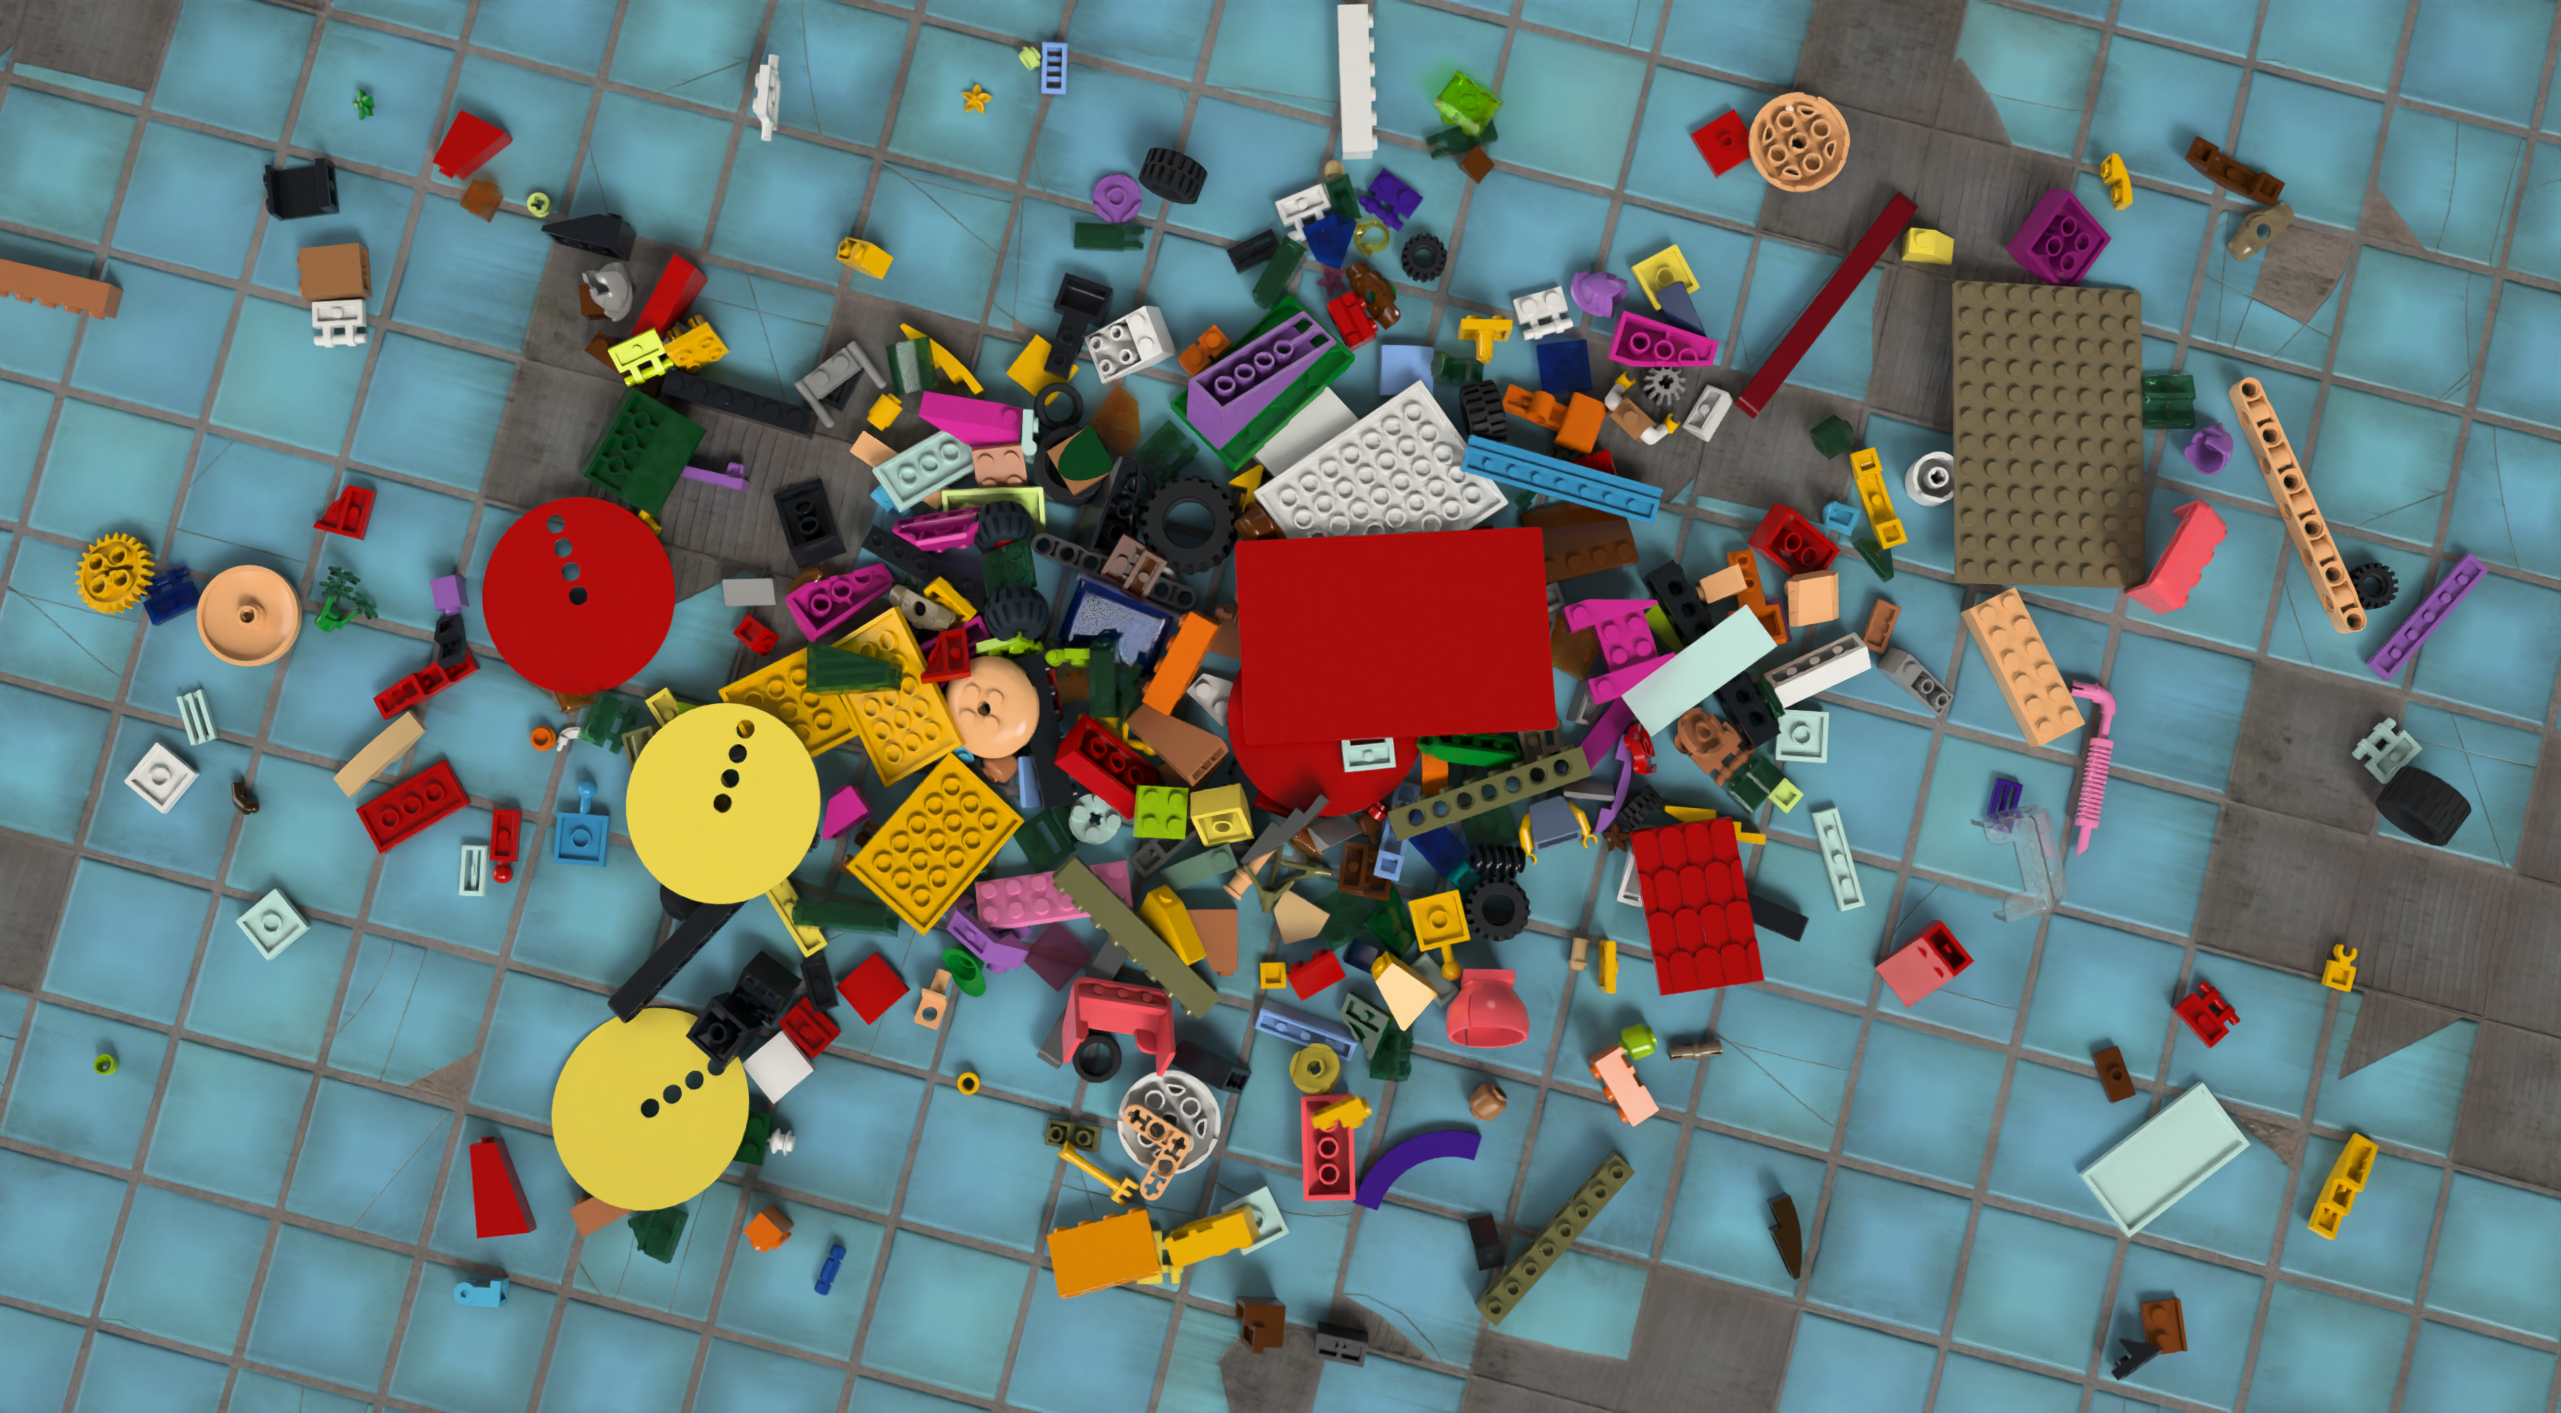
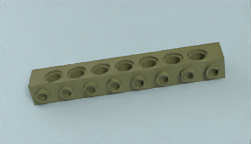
M1574 744L1559 748L1560 754L1551 756L1550 752L1536 756V762L1527 764L1526 760L1512 764L1513 770L1503 773L1502 769H1497L1487 773L1488 778L1481 781L1478 780V777L1463 781V787L1454 789V786L1450 785L1439 789L1440 794L1430 798L1429 793L1415 797L1416 803L1406 806L1404 801L1390 806L1392 811L1387 812V816L1396 842L1591 776L1592 773L1582 746L1575 748ZM1557 760L1565 762L1567 770L1564 774H1558L1555 771L1554 763ZM1533 768H1537L1542 772L1543 778L1540 782L1531 780L1530 771ZM1508 777H1515L1518 780L1519 786L1517 790L1511 791L1506 787L1505 782ZM1484 785H1490L1494 788L1495 794L1492 799H1486L1482 796L1481 789ZM1460 793L1469 795L1471 802L1468 807H1461L1457 803V796ZM1437 801H1441L1446 805V813L1442 816L1436 815L1433 812V804ZM1413 809L1419 810L1422 813V821L1418 824L1410 822L1408 818L1409 812Z
M1611 1151L1475 1302L1476 1308L1497 1327L1631 1178L1635 1171Z

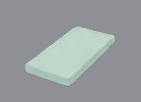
M942 430L877 465L872 470L900 513L975 471L972 447L965 445L956 437Z

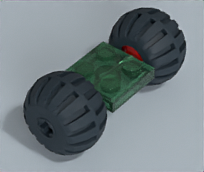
M1007 500L994 501L982 506L973 518V522H979L978 532L974 536V543L983 553L980 555L988 599L985 608V623L991 634L999 641L1004 642L1016 638L1019 635L1018 631L1022 632V638L1024 637L1031 641L1044 632L1049 620L1047 602L1040 592L1034 589V587L1038 586L1030 545L1034 535V522L1030 513L1021 504Z

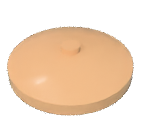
M256 565L237 566L217 575L203 591L197 607V627L206 647L221 660L245 667L266 665L284 655L295 642L302 623L301 602L292 584L281 574Z

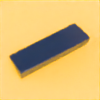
M1676 281L1655 292L1670 326L1707 338L1683 281Z

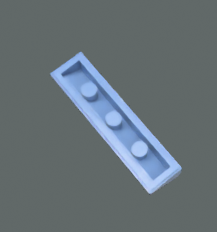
M1264 999L1254 1026L1255 1029L1306 1047L1313 1043L1325 1044L1340 1059L1348 1062L1351 1061L1358 1043L1351 1034L1350 1028L1268 999Z

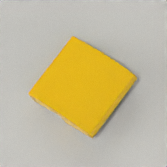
M1038 335L1033 338L1006 372L1009 378L1026 389L1033 397H1036L1039 390L1045 385L1051 383L1067 384L1079 370V367L1074 364L1068 380L1044 372L1052 345ZM1060 392L1051 393L1046 398L1044 405L1049 407Z

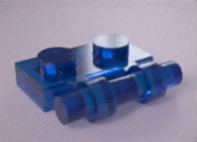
M186 566L179 569H170L166 572V575L160 578H151L149 581L153 584L145 586V589L152 598L143 602L153 625L159 626L198 607L200 595L194 582H182L184 577L190 575V571ZM171 584L172 589L162 593V588Z

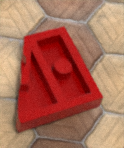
M348 485L341 493V497L331 504L328 508L329 512L321 521L314 523L313 528L364 541L377 492Z
M966 628L939 632L936 646L928 657L929 663L926 670L920 676L922 684L962 679L971 676Z

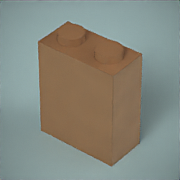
M360 243L299 248L297 267L301 273V281L298 287L302 298L311 303L372 298L368 248Z

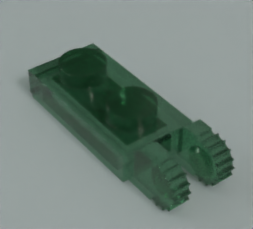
M1489 115L1444 130L1443 133L1427 137L1425 141L1427 146L1446 141L1447 147L1437 149L1430 154L1432 160H1437L1473 150L1476 145L1482 147L1497 142L1499 137L1492 117Z
M1075 222L1074 249L1124 252V250L1140 251L1144 249V243L1139 241L1125 242V235H1143L1145 228L1120 224Z

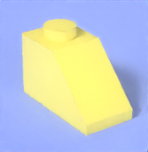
M1910 228L1903 235L1901 260L1951 265L1954 239L1937 230Z

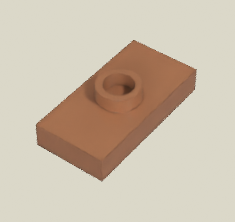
M1879 598L1875 600L1861 636V640L1867 645L1868 650L1880 655L1884 654L1902 607Z

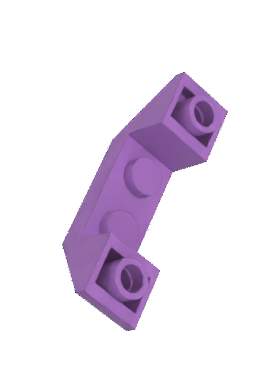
M962 892L945 912L946 929L982 961L1015 970L1020 969L1030 949L1013 934L998 939L969 913L975 901L965 892Z

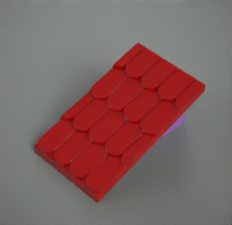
M1724 816L1630 830L1629 835L1659 994L1666 996L1765 981L1732 817Z

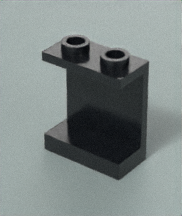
M326 158L314 159L315 166L277 170L271 165H265L263 182L268 193V198L265 202L267 211L280 221L340 213L335 165Z

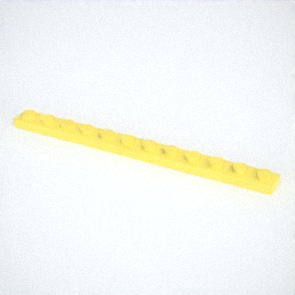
M668 687L645 701L661 727L681 715L676 707L678 701ZM722 774L721 780L723 785L727 788H732ZM719 794L715 798L714 807L718 812L724 813L731 808L732 800L727 794ZM788 877L779 885L766 892L767 897L806 958L829 944Z

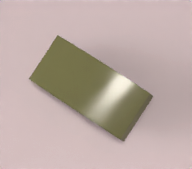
M1048 1119L1045 1145L1064 1148V1143L1068 1141L1074 1145L1075 1149L1097 1153L1100 1150L1103 1126Z

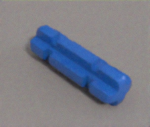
M834 1244L829 1252L831 1256L827 1257L819 1275L821 1279L817 1280L814 1287L817 1293L822 1295L829 1293L831 1289L830 1282H834L841 1265L839 1261L840 1259L843 1260L846 1249L843 1246Z

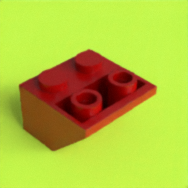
M1325 947L1312 953L1313 959L1306 963L1301 959L1289 966L1290 971L1286 973V976L1301 1001L1346 977L1331 949L1326 951Z

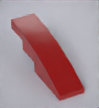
M466 647L464 663L443 670L436 661L419 673L410 674L375 696L373 700L383 719L389 720L445 691L481 668L470 648Z

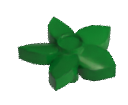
M358 89L356 94L357 100L352 105L354 108L360 109L359 120H364L366 114L373 116L371 109L374 108L373 97L367 96L365 91Z

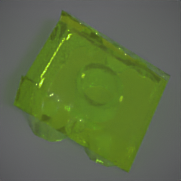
M1457 70L1441 94L1437 95L1434 107L1440 111V119L1443 123L1447 125L1457 123L1461 126L1463 133L1474 135L1478 138L1500 109L1503 101L1466 74Z

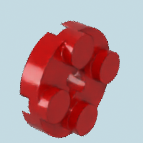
M1640 723L1629 727V735L1624 736V743L1627 750L1632 751L1634 757L1632 765L1635 773L1647 775L1656 772L1657 763L1652 764L1651 757L1655 756L1653 743L1647 730L1641 731L1643 725Z

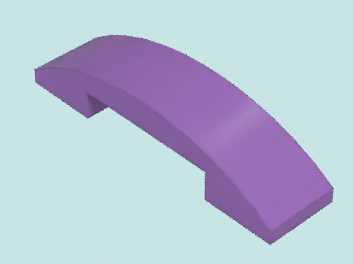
M1621 734L1617 739L1612 760L1621 762L1614 787L1615 798L1610 802L1609 809L1598 808L1591 833L1600 834L1606 829L1617 815L1626 797L1631 777L1632 760L1631 750L1628 751L1624 743V736H1626L1624 734Z

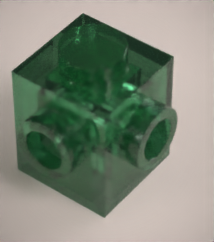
M1835 414L1810 430L1815 449L1829 460L1855 444L1851 434L1853 433L1852 426L1847 420L1842 421Z

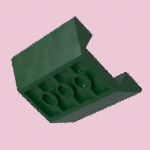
M627 387L578 472L621 499L657 517L707 429L637 389Z

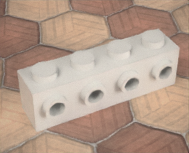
M1854 632L1763 674L1768 696L1777 708L1781 710L1870 669L1871 664L1867 645Z

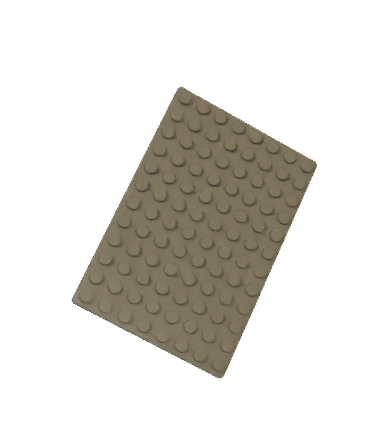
M1962 280L1954 282L1952 284L1955 581L1963 584L2130 589L2145 584L2141 293L2137 290Z

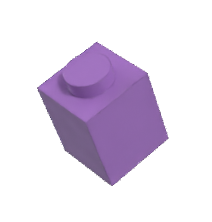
M451 575L430 580L436 610L445 612L446 615L461 613V609L469 607L463 577Z

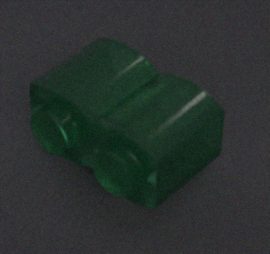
M1760 756L1758 759L1752 757L1744 766L1747 771L1741 777L1736 775L1727 785L1729 790L1726 795L1747 814H1752L1786 777L1764 756Z

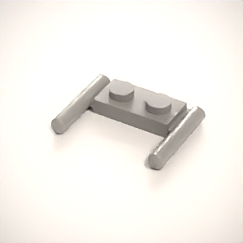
M856 341L851 342L846 348L844 347L805 376V379L795 384V387L827 428H831L834 425V420L819 402V399L828 395L860 371L862 367L878 388L883 389L887 385L886 380Z

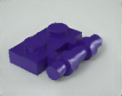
M1383 168L1368 189L1375 197L1371 200L1363 194L1358 203L1364 206L1365 211L1370 215L1373 213L1383 220L1385 226L1388 228L1392 227L1399 232L1404 223L1397 219L1398 216L1401 214L1409 220L1422 203L1423 197ZM1382 201L1393 209L1390 213L1379 206Z

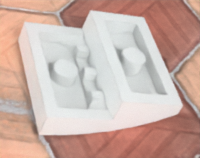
M784 1029L742 1064L773 1104L816 1069Z

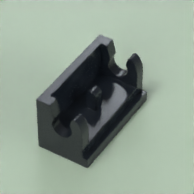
M1318 1321L1312 1357L1363 1367L1368 1347V1331Z

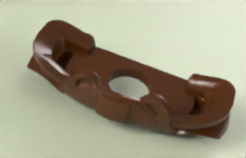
M1365 262L1355 263L1348 267L1346 275L1351 288L1357 296L1361 295L1366 304V309L1372 318L1385 330L1396 324L1401 317V313L1394 304L1396 295L1392 291L1389 282L1382 277L1380 272L1376 270L1371 271ZM1367 290L1374 292L1376 297L1374 303H1370L1367 300Z

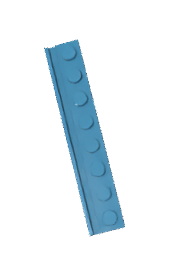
M1469 435L1468 444L1465 448L1459 471L1654 525L1661 493L1664 490L1662 488L1478 436Z

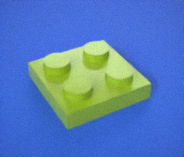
M1137 785L1133 836L1185 839L1189 788Z

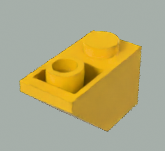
M846 237L841 242L835 257L838 261L870 277L883 280L894 259L874 244Z

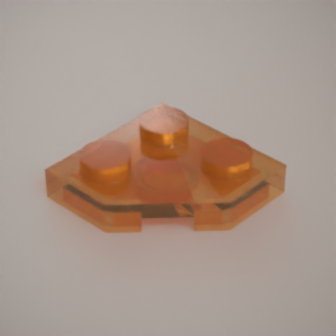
M1118 386L1086 425H1091L1098 436L1118 453L1126 457L1141 440L1139 404Z

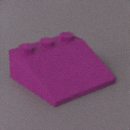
M2049 189L2005 249L2022 267L2045 284L2050 286L2076 287L2109 243L2111 237L2070 190Z

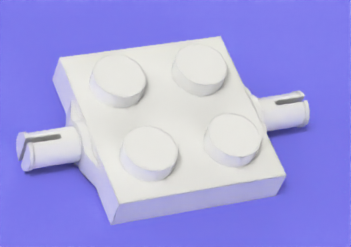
M773 54L768 55V65L760 64V73H756L755 76L758 95L753 100V111L761 121V140L763 141L772 140V130H777L781 81L778 77L779 56Z

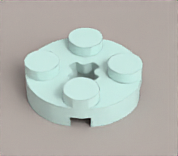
M1091 793L1081 797L1071 808L1069 826L1074 836L1082 842L1092 845L1103 844L1116 834L1121 825L1120 813L1095 794ZM1090 813L1100 816V824L1098 826L1096 823L1091 824L1089 822L1091 818Z

